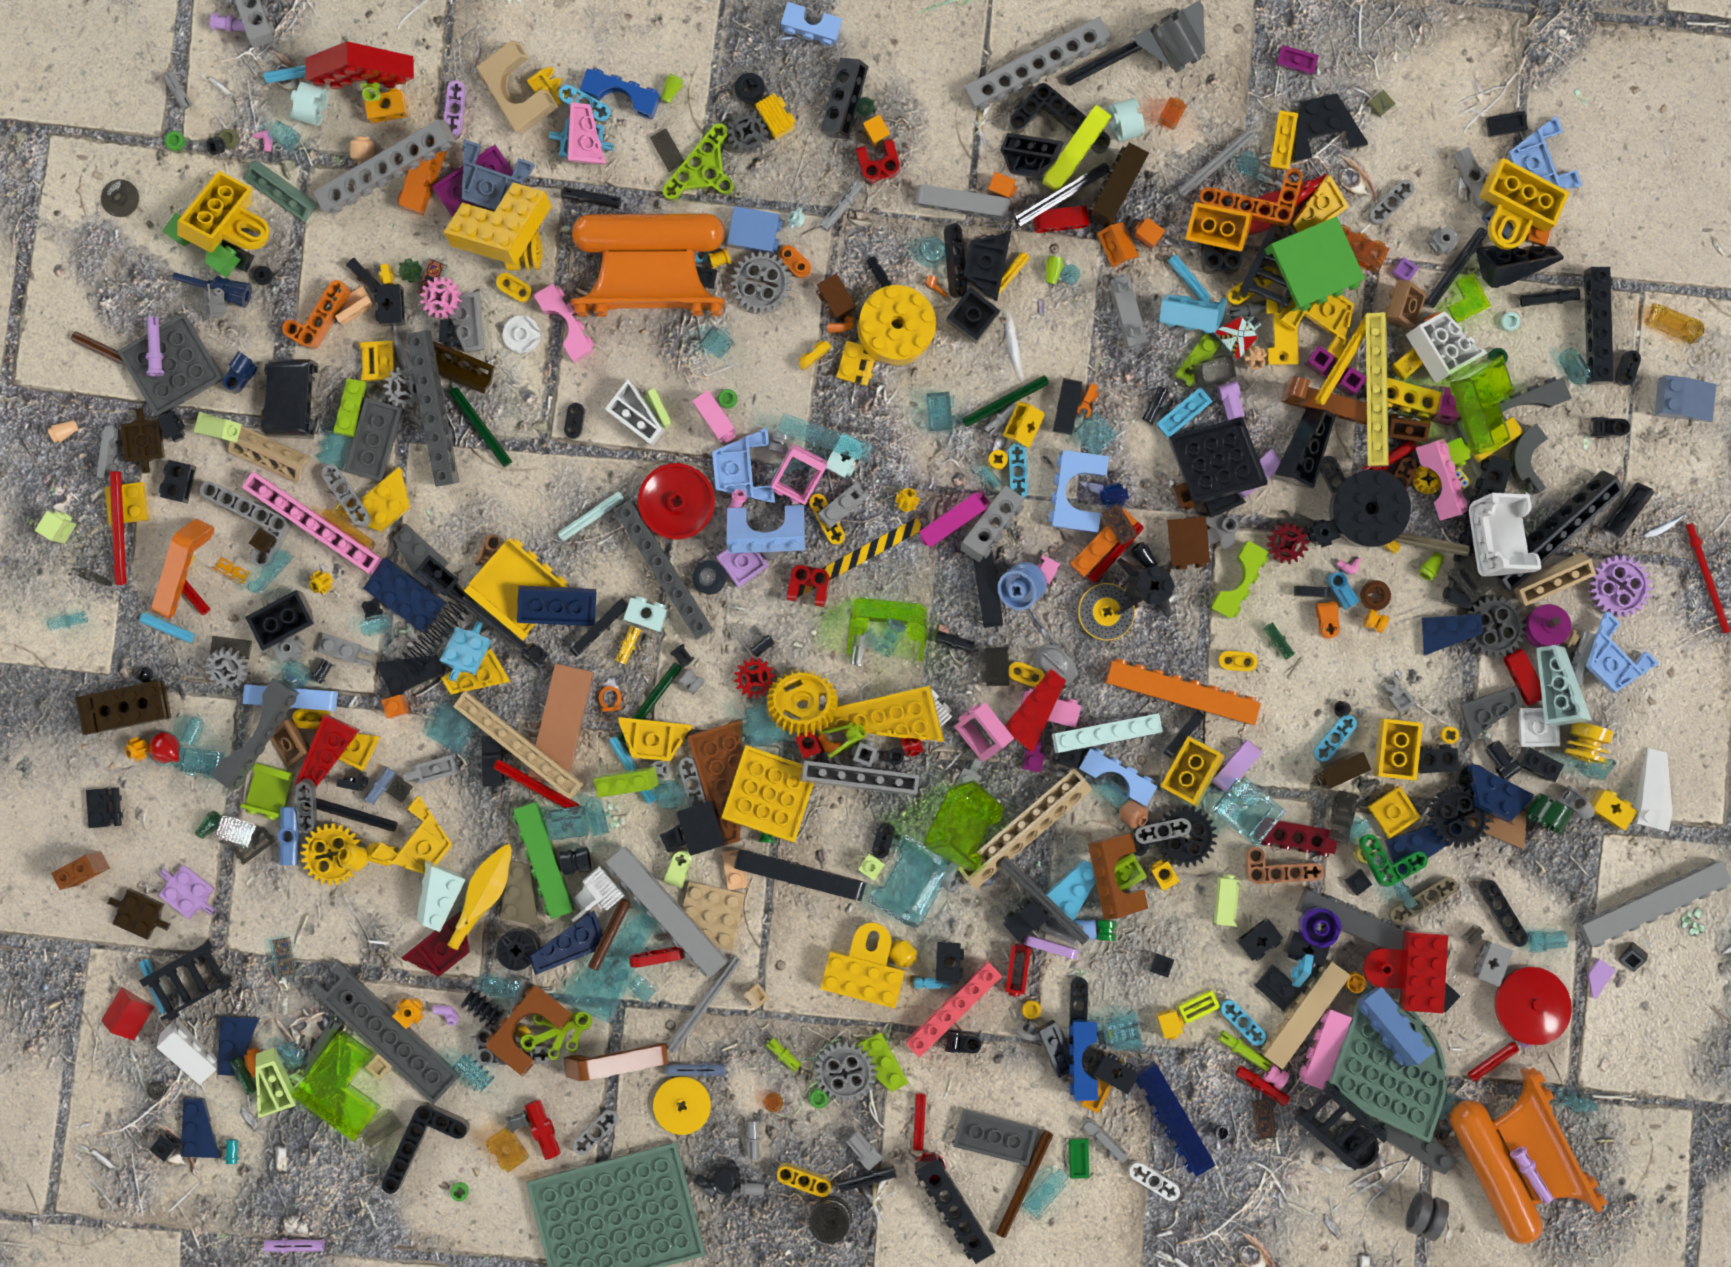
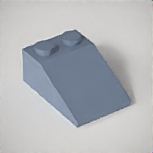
M1671 375L1658 378L1654 416L1713 422L1716 384Z

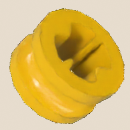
M1445 727L1440 732V738L1444 743L1453 744L1459 739V732L1454 727ZM1446 731H1448V732H1452V731H1453L1454 735H1452V736H1453V739H1452V740H1451V739H1446V737H1445V735H1447V734H1445Z

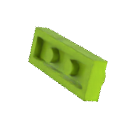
M347 378L333 431L334 434L354 438L367 387L365 381Z

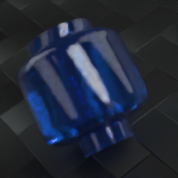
M1121 483L1104 485L1100 491L1102 506L1105 505L1107 509L1114 505H1117L1118 508L1124 507L1125 500L1129 499L1127 488H1123Z

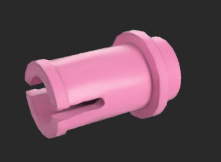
M737 489L732 493V502L729 508L742 507L743 502L747 499L746 493L743 490Z

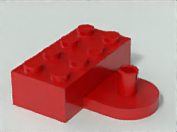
M1404 930L1403 949L1378 948L1371 951L1363 962L1364 975L1371 984L1377 987L1400 989L1399 1008L1404 1011L1444 1014L1449 935L1438 932Z

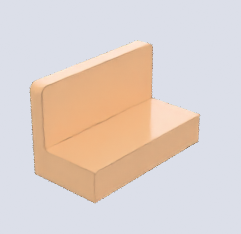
M361 286L351 292L342 310L335 317L344 326L374 307L375 303L366 289Z

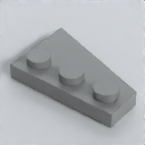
M480 293L462 294L458 296L462 302L457 303L460 309L453 310L454 316L448 315L456 328L455 331L465 352L485 350Z

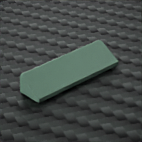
M254 161L249 164L243 178L303 222L309 219L318 205L317 202L261 162Z

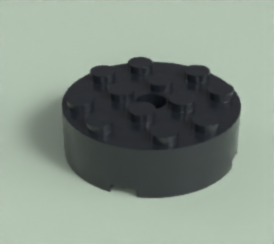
M1381 470L1360 471L1345 478L1334 490L1329 504L1330 520H1334L1339 535L1348 543L1363 548L1382 546L1395 540L1405 530L1411 515L1410 497L1404 485L1395 476ZM1367 504L1373 506L1372 514L1366 512L1365 507Z

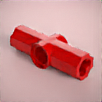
M541 1099L526 1104L524 1107L531 1122V1132L534 1139L539 1143L544 1159L548 1160L560 1155L561 1151L554 1135L553 1123L547 1117Z

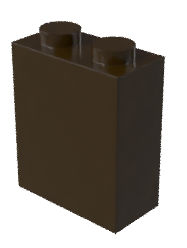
M1355 751L1315 769L1316 775L1313 777L1318 786L1321 785L1322 788L1331 789L1372 769L1364 752Z

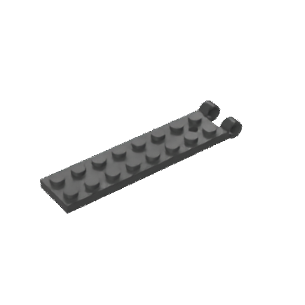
M335 959L329 965V968L340 979L329 991L323 983L315 980L309 987L310 991L434 1105L461 1074L410 1027L405 1029L392 1017L395 1013L356 978L340 960ZM347 994L352 995V1001L346 1000Z

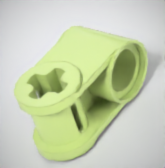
M679 850L674 854L664 883L683 888L691 862V856L687 850ZM684 855L686 861L681 864L679 863L680 859L677 857Z

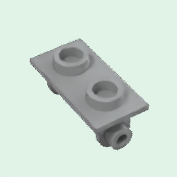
M207 284L208 292H204L206 315H210V321L213 322L212 317H223L226 313L224 291L220 288L210 289V285Z

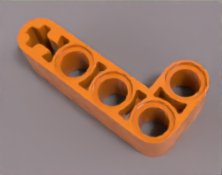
M339 280L332 281L305 325L292 319L287 320L282 326L283 333L309 349L318 348L334 323L335 316L340 313L351 294L350 288ZM329 303H332V308L329 311H327V305ZM322 319V325L317 327V321ZM296 326V332L291 334V328ZM312 335V341L307 344L308 336Z

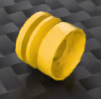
M538 229L516 265L505 262L507 271H520L522 262H525L527 270H531L532 261L535 270L541 269L543 243Z
M1583 722L1572 723L1570 734L1578 737V740L1567 742V744L1574 746L1575 749L1566 748L1565 754L1592 764H1606L1607 759L1598 755L1599 753H1609L1606 749L1601 748V744H1611L1614 731Z

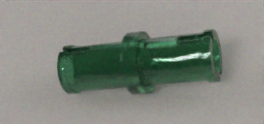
M1274 622L1269 623L1263 628L1272 640V645L1277 647L1285 660L1295 654L1287 643L1286 636L1280 633Z
M240 1055L236 1056V1058L233 1057L229 1060V1064L236 1074V1080L240 1081L246 1095H250V1092L251 1094L254 1093L257 1088L250 1076L251 1073L248 1072Z

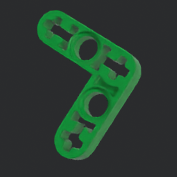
M1367 834L1359 839V847L1380 886H1393L1425 868L1428 863L1427 856L1423 852H1413L1390 864L1375 835ZM1368 840L1372 841L1370 846H1366ZM1376 855L1380 856L1382 860L1379 866L1375 865L1373 861ZM1417 857H1420L1419 864H1410V862L1416 861ZM1400 864L1406 867V872L1403 875L1398 871ZM1385 875H1389L1387 881L1383 880V878H1385Z

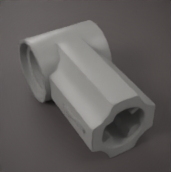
M859 1130L850 1135L846 1140V1143L858 1155L859 1161L868 1171L884 1158L881 1152L874 1145H871Z

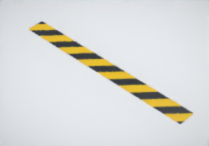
M916 517L822 569L829 574L831 580L919 533L924 528ZM822 573L817 574L815 577L816 583H823L825 575ZM800 585L798 597L815 589V587Z

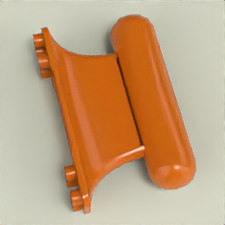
M708 213L587 214L579 217L572 229L573 242L581 251L589 253L602 252V263L598 279L591 291L583 297L571 299L574 313L578 317H588V310H594L597 317H607L608 310L685 308L690 309L692 316H703V309H709L711 316H722V309L726 308L725 300L711 295L702 285L696 269L694 252L716 250L724 240L725 230L723 223L718 217Z
M1526 1067L1520 1069L1523 1080L1521 1095L1514 1106L1499 1118L1492 1121L1483 1104L1474 1100L1459 1102L1453 1107L1450 1114L1451 1127L1506 1236L1517 1244L1533 1243L1540 1237L1543 1230L1542 1219L1535 1205L1542 1203L1526 1175L1519 1171V1165L1516 1160L1510 1156V1153L1518 1147H1526L1528 1156L1536 1163V1170L1554 1199H1578L1585 1202L1596 1213L1601 1212V1207L1607 1204L1604 1196L1594 1189L1598 1187L1595 1178L1590 1176L1587 1171L1583 1173L1552 1113L1553 1110L1549 1101L1553 1100L1554 1096L1549 1088L1546 1089L1543 1084L1540 1085L1545 1082L1542 1073L1534 1067L1531 1069Z

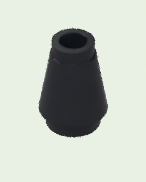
M1143 541L1131 549L1132 556L1144 567H1153L1158 564L1148 544H1145Z

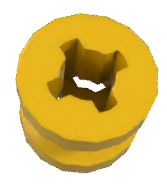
M994 450L988 458V464L994 470L1003 469L1008 461L1007 454L1002 450Z

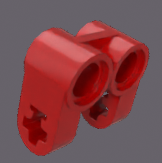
M893 138L883 140L886 157L881 160L869 161L865 146L855 148L862 176L867 183L874 184L882 179H892L899 174L900 162ZM891 163L894 164L896 168L892 171H888L885 168V166ZM873 168L877 171V174L870 176L867 174V170Z
M804 565L795 566L791 572L787 601L797 602L800 585L818 588L815 606L824 608L830 584L829 574L824 569ZM799 570L806 571L805 579H797L796 574ZM822 573L825 575V581L818 584L815 581V577L817 574Z

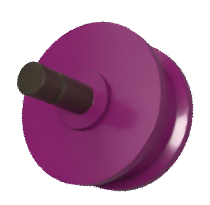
M1553 604L1539 606L1528 614L1524 621V624H1527L1526 627H1523V630L1526 632L1525 637L1537 648L1551 645L1558 646L1569 637L1571 632L1569 615L1561 607Z

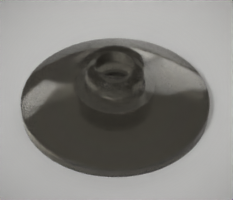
M123 179L113 180L102 190L101 204L110 215L126 217L132 214L138 207L139 193L137 188L129 181ZM120 194V199L116 200L115 196Z

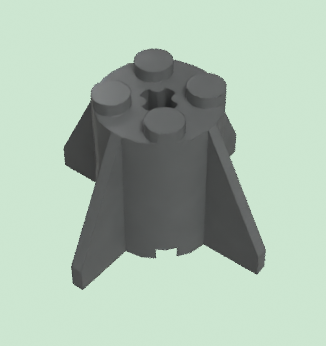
M1199 0L1181 10L1174 8L1169 15L1161 19L1159 26L1155 23L1133 38L1140 47L1170 66L1177 73L1185 68V64L1189 62L1192 64L1196 63L1206 53L1204 7Z

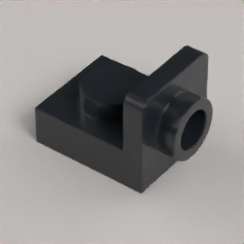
M440 319L439 343L455 349L456 346H461L460 340L450 339V336H453L454 327L451 325V322L448 319Z
M359 771L357 782L354 777L344 776V779L337 780L336 787L363 791L368 784L367 772Z

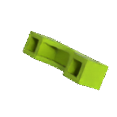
M1249 540L1245 541L1236 557L1243 572L1240 584L1232 591H1219L1209 609L1227 619L1236 618L1241 610V607H1239L1241 601H1245L1250 594L1248 588L1251 583L1255 584L1259 577L1257 572L1260 566L1264 567L1269 558L1266 556L1268 551Z

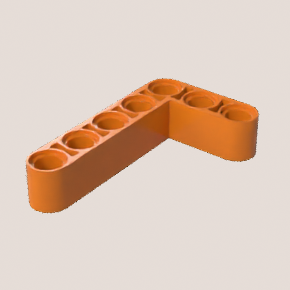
M1297 168L1289 169L1286 172L1278 203L1211 187L1204 188L1201 191L1200 203L1251 213L1253 220L1278 226H1287L1293 217L1303 175ZM1292 175L1298 176L1299 180L1295 183H1292L1289 181L1288 178ZM1207 194H1211L1214 197L1210 202H1206L1203 198ZM1285 194H1292L1294 199L1286 201L1283 196ZM1224 199H1231L1232 204L1224 206L1222 201ZM1244 203L1251 205V208L1247 211L1242 210L1240 207ZM1261 208H1268L1270 210L1267 215H1262L1259 211ZM1281 212H1286L1289 215V217L1285 220H1281L1278 217V214Z
M196 518L174 534L170 542L151 611L167 619L173 617L178 607L194 551L210 540L214 532V526Z

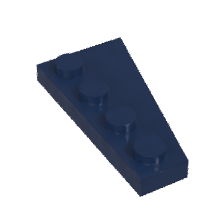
M595 910L589 912L529 955L535 975L595 952L603 936Z

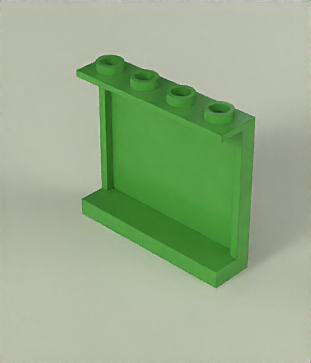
M1337 216L1274 242L1265 248L1267 256L1273 254L1295 302L1296 307L1292 309L1293 312L1299 309L1303 312L1311 308V304L1315 302L1317 305L1324 303L1328 300L1327 297L1331 295L1333 298L1344 294L1343 290L1347 288L1349 291L1360 287L1359 283L1365 280Z

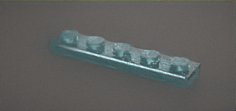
M783 413L777 429L779 433L865 463L869 462L874 448V444L786 413Z

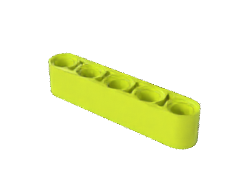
M1097 104L1094 106L1058 157L1055 166L1044 177L1042 183L1055 192L1065 185L1108 124L1112 115Z

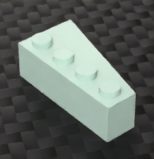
M1551 645L1536 648L1545 724L1560 726L1592 721L1565 647Z

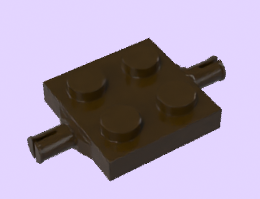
M143 408L135 409L136 420L131 423L121 424L124 460L127 463L140 462L142 474L150 473L149 462L154 459L165 458L163 434L158 421L145 420Z
M131 888L127 889L121 901L110 897L107 902L108 905L117 908L113 925L146 940L150 939L156 927L167 931L171 923L161 920V911L164 903Z

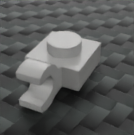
M975 758L970 769L964 767L955 785L973 793L981 778L977 771L982 761Z

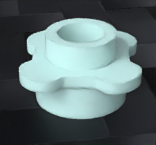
M798 207L796 211H792L789 214V228L792 229L794 226L799 228L804 223L805 214L802 213V208Z

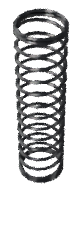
M471 597L469 598L478 605V603L474 601ZM448 601V604L457 613V615L448 608L443 607V610L452 620L447 618L445 615L438 613V616L443 620V622L446 625L441 623L439 620L433 618L434 623L442 630V632L434 626H432L431 624H428L430 630L438 638H436L428 631L422 629L423 633L428 637V639L432 643H430L422 636L417 635L418 639L426 646V648L421 646L416 641H412L414 646L423 654V656L417 651H415L413 648L407 646V649L418 661H416L414 658H412L405 652H402V655L409 661V663L412 666L407 664L402 659L396 657L397 659L395 660L411 675L414 676V671H418V669L407 657H409L421 666H423V663L413 652L418 654L423 659L428 660V657L422 652V650L418 646H420L422 649H424L431 655H433V652L424 643V641H426L434 648L439 649L436 643L427 634L432 636L440 643H444L443 640L438 636V634L433 630L435 629L446 638H449L448 634L440 627L438 623L447 628L449 631L454 632L452 627L443 619V617L451 623H453L455 626L459 627V624L447 611H449L462 621H464V618L455 610L453 606L458 608L466 615H469L467 610L459 602L457 603L461 608H459L454 603Z

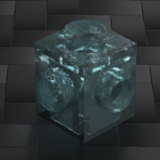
M666 780L655 787L656 803L659 808L675 809L677 806L683 805L682 799H685L684 787H681L675 780Z

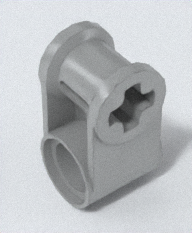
M1567 786L1564 794L1555 800L1570 808L1574 812L1573 814L1581 819H1589L1594 815L1595 809L1589 800L1570 786Z

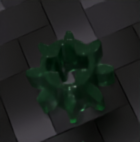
M411 258L405 259V262L399 263L398 273L402 277V281L408 280L409 283L415 282V279L421 278L420 274L423 269L418 264V260L412 261Z

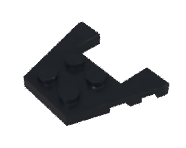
M1337 93L1299 103L1294 163L1312 158L1308 139L1345 131L1350 150L1368 145L1367 140Z

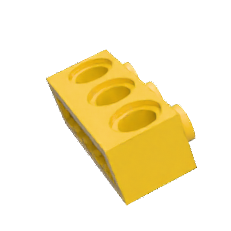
M1387 378V389L1393 392V398H1388L1389 409L1396 407L1403 413L1410 414V412L1418 413V417L1422 418L1436 415L1442 392ZM1405 394L1411 396V404L1405 402ZM1424 399L1430 402L1429 409L1423 406Z

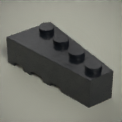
M1307 407L1275 472V476L1295 486L1314 489L1336 415L1324 409Z

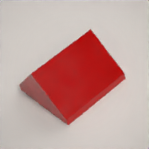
M121 987L101 1021L110 1033L135 1040L155 1006Z

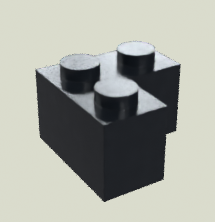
M1032 898L1023 899L1018 904L1019 908L1015 912L1010 911L1003 918L1005 920L1002 922L1003 925L1018 942L1032 930H1037L1049 919Z

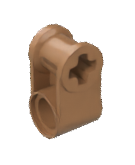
M491 534L485 538L475 561L476 566H484L487 561L484 559L489 560L505 542L503 537ZM493 538H497L499 541V545L496 548H492L490 544Z

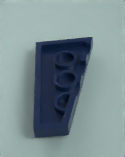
M1459 816L1444 821V825L1460 819ZM1433 824L1384 840L1392 863L1413 852H1423L1428 859L1446 847L1447 841L1445 840L1440 843L1441 836L1434 837L1436 830H1429L1433 827ZM1452 825V833L1458 834L1457 827ZM1417 857V860L1410 862V864H1419L1420 857ZM1403 864L1398 866L1399 873L1403 875L1406 872V867Z

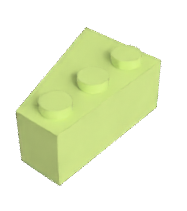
M275 1047L257 1053L255 1069L258 1118L295 1106L296 1091Z

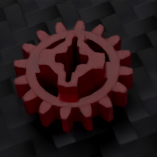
M1285 522L1284 527L1277 524L1278 530L1271 529L1273 535L1267 536L1271 542L1266 543L1267 547H1272L1268 552L1269 554L1275 553L1273 555L1274 560L1280 558L1281 564L1284 560L1291 564L1292 559L1298 562V556L1304 558L1302 552L1308 551L1305 544H1308L1309 540L1304 539L1307 533H1301L1303 530L1301 526L1296 529L1295 523L1289 526ZM1286 531H1292L1296 534L1290 535ZM1280 535L1279 542L1275 543L1276 538ZM1285 540L1290 541L1291 545L1289 547L1285 545ZM1300 543L1299 549L1295 551L1297 544ZM1284 551L1289 553L1290 555H1283L1281 554V552Z

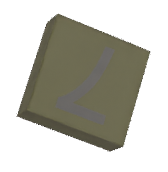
M1384 90L1380 91L1368 102V105L1379 117L1396 104Z

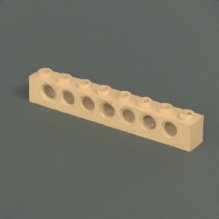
M1074 768L957 869L976 890L1002 868L1000 863L1004 858L1007 857L1011 860L1086 796L1092 788Z

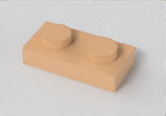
M738 849L722 852L728 890L747 887L745 871L733 868Z

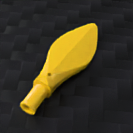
M505 844L489 856L471 877L461 917L452 938L447 944L451 948L459 949L466 934H469L477 920L501 896L510 870L512 852L510 844Z

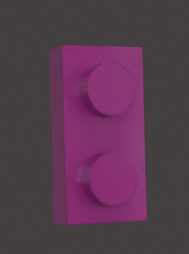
M1282 45L1276 65L1313 75L1319 55Z

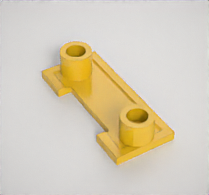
M1266 298V314H1273L1274 348H1267L1268 365L1284 366L1299 364L1298 326L1296 330L1292 331L1279 322L1286 313L1296 306L1293 298L1287 309L1283 308L1280 314L1277 313L1278 303ZM1280 355L1284 356V360L1280 359Z

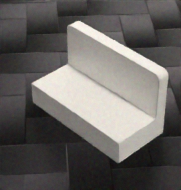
M592 883L572 899L581 911L571 919L573 923L603 899V896Z

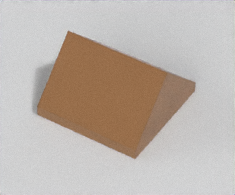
M293 719L283 721L276 728L275 735L270 739L286 767L305 758L310 749L301 730L294 725Z

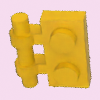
M846 341L836 378L855 383L858 376L862 377L860 384L868 386L869 379L871 380L873 373H871L873 365L877 360L869 354L863 353L864 348L861 344ZM861 360L867 361L864 371L859 370Z

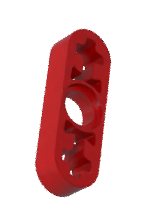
M674 946L632 954L629 956L630 967L639 968L681 960L685 958L682 947Z

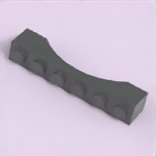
M1556 377L1545 380V385L1541 387L1538 384L1527 388V393L1522 395L1520 391L1509 396L1510 400L1504 402L1503 399L1493 402L1491 403L1493 407L1486 409L1485 406L1474 411L1475 415L1468 417V414L1458 417V422L1452 424L1457 437H1462L1465 444L1484 436L1495 418L1504 411L1516 406L1536 405L1551 408L1572 399L1563 377L1557 380Z
M272 678L262 694L261 717L253 736L239 751L221 759L211 776L226 788L238 789L244 783V778L248 772L255 766V761L259 755L264 752L269 739L275 735L276 728L285 719L287 711L296 702L299 692L285 681Z

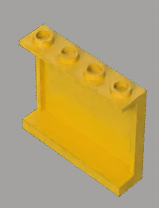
M508 537L464 587V592L520 639L524 640L535 624L517 623L518 586L568 588L566 585L568 582L562 576L558 575L556 577L551 573L553 569L548 564L538 562V556L534 552L524 550L522 548L524 544L516 537L514 539Z

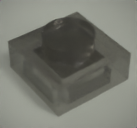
M1474 924L1461 938L1467 944H1476L1482 939L1481 935L1485 931L1480 926Z

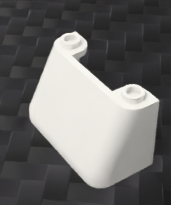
M1491 493L1471 503L1469 517L1477 569L1481 576H1498L1541 570V560L1538 554L1528 553L1522 517L1527 516L1532 508L1529 494Z

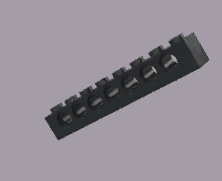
M1493 455L1483 459L1480 466L1482 473L1475 483L1477 490L1475 496L1471 497L1469 506L1473 501L1484 497V491H1488L1490 494L1505 492L1513 461ZM1490 472L1496 475L1495 482L1489 479ZM1467 514L1464 520L1466 527L1464 532L1460 534L1458 542L1463 545H1471L1474 548L1470 517ZM1475 551L1473 555L1469 554L1468 556L1454 554L1453 561H1455V564L1448 574V580L1450 581L1442 594V598H1444L1443 603L1464 610L1470 609L1480 577ZM1463 564H1467L1469 567L1467 574L1462 571ZM1458 582H1461L1464 586L1462 592H1459L1456 588Z
M1604 470L1600 471L1526 538L1528 553L1538 554L1541 564H1543L1624 491L1619 479ZM1533 572L1492 576L1497 585L1511 592Z

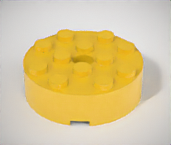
M903 285L883 287L870 295L862 307L857 325L859 340L865 351L879 362L894 366L909 364L919 359L926 352L934 337L936 330L934 310L927 298L911 287ZM892 323H898L901 325V328H894Z

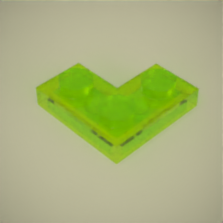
M1474 272L1455 282L1463 299L1448 306L1447 309L1452 319L1458 324L1491 307Z

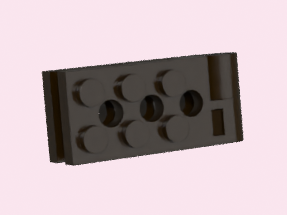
M157 680L75 697L82 736L172 718L165 681ZM145 699L148 701L147 707L144 706ZM126 703L129 705L128 711L125 709ZM107 707L110 709L109 715L106 712Z

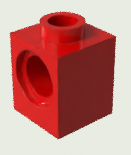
M808 732L806 737L804 733H800L799 737H795L803 759L822 752L816 735H813L811 732ZM809 737L813 740L811 748L803 746L802 741L804 738Z

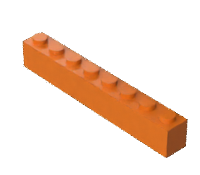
M1116 658V661H1110L1105 679L1106 684L1249 725L1256 724L1261 703L1256 702L1257 698L1248 695L1245 698L1238 697V693L1227 690V693L1219 691L1220 687L1209 685L1208 688L1203 687L1199 681L1190 679V682L1182 681L1183 677L1172 674L1171 677L1164 675V671L1153 669V672L1145 670L1146 666L1135 664L1133 667L1127 665V661Z

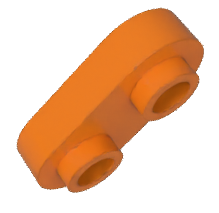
M785 245L781 247L778 257L779 260L782 259L784 261L783 265H787L789 267L788 270L797 278L803 279L808 277L811 272L809 261L793 246ZM785 252H791V256L785 257ZM804 265L805 269L800 271L798 266Z

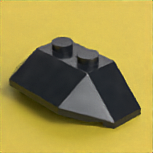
M1007 133L1000 151L1004 155L1011 174L1041 179L1055 166L1064 142Z

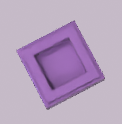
M1402 257L1391 274L1400 280L1410 281L1419 267L1405 257Z

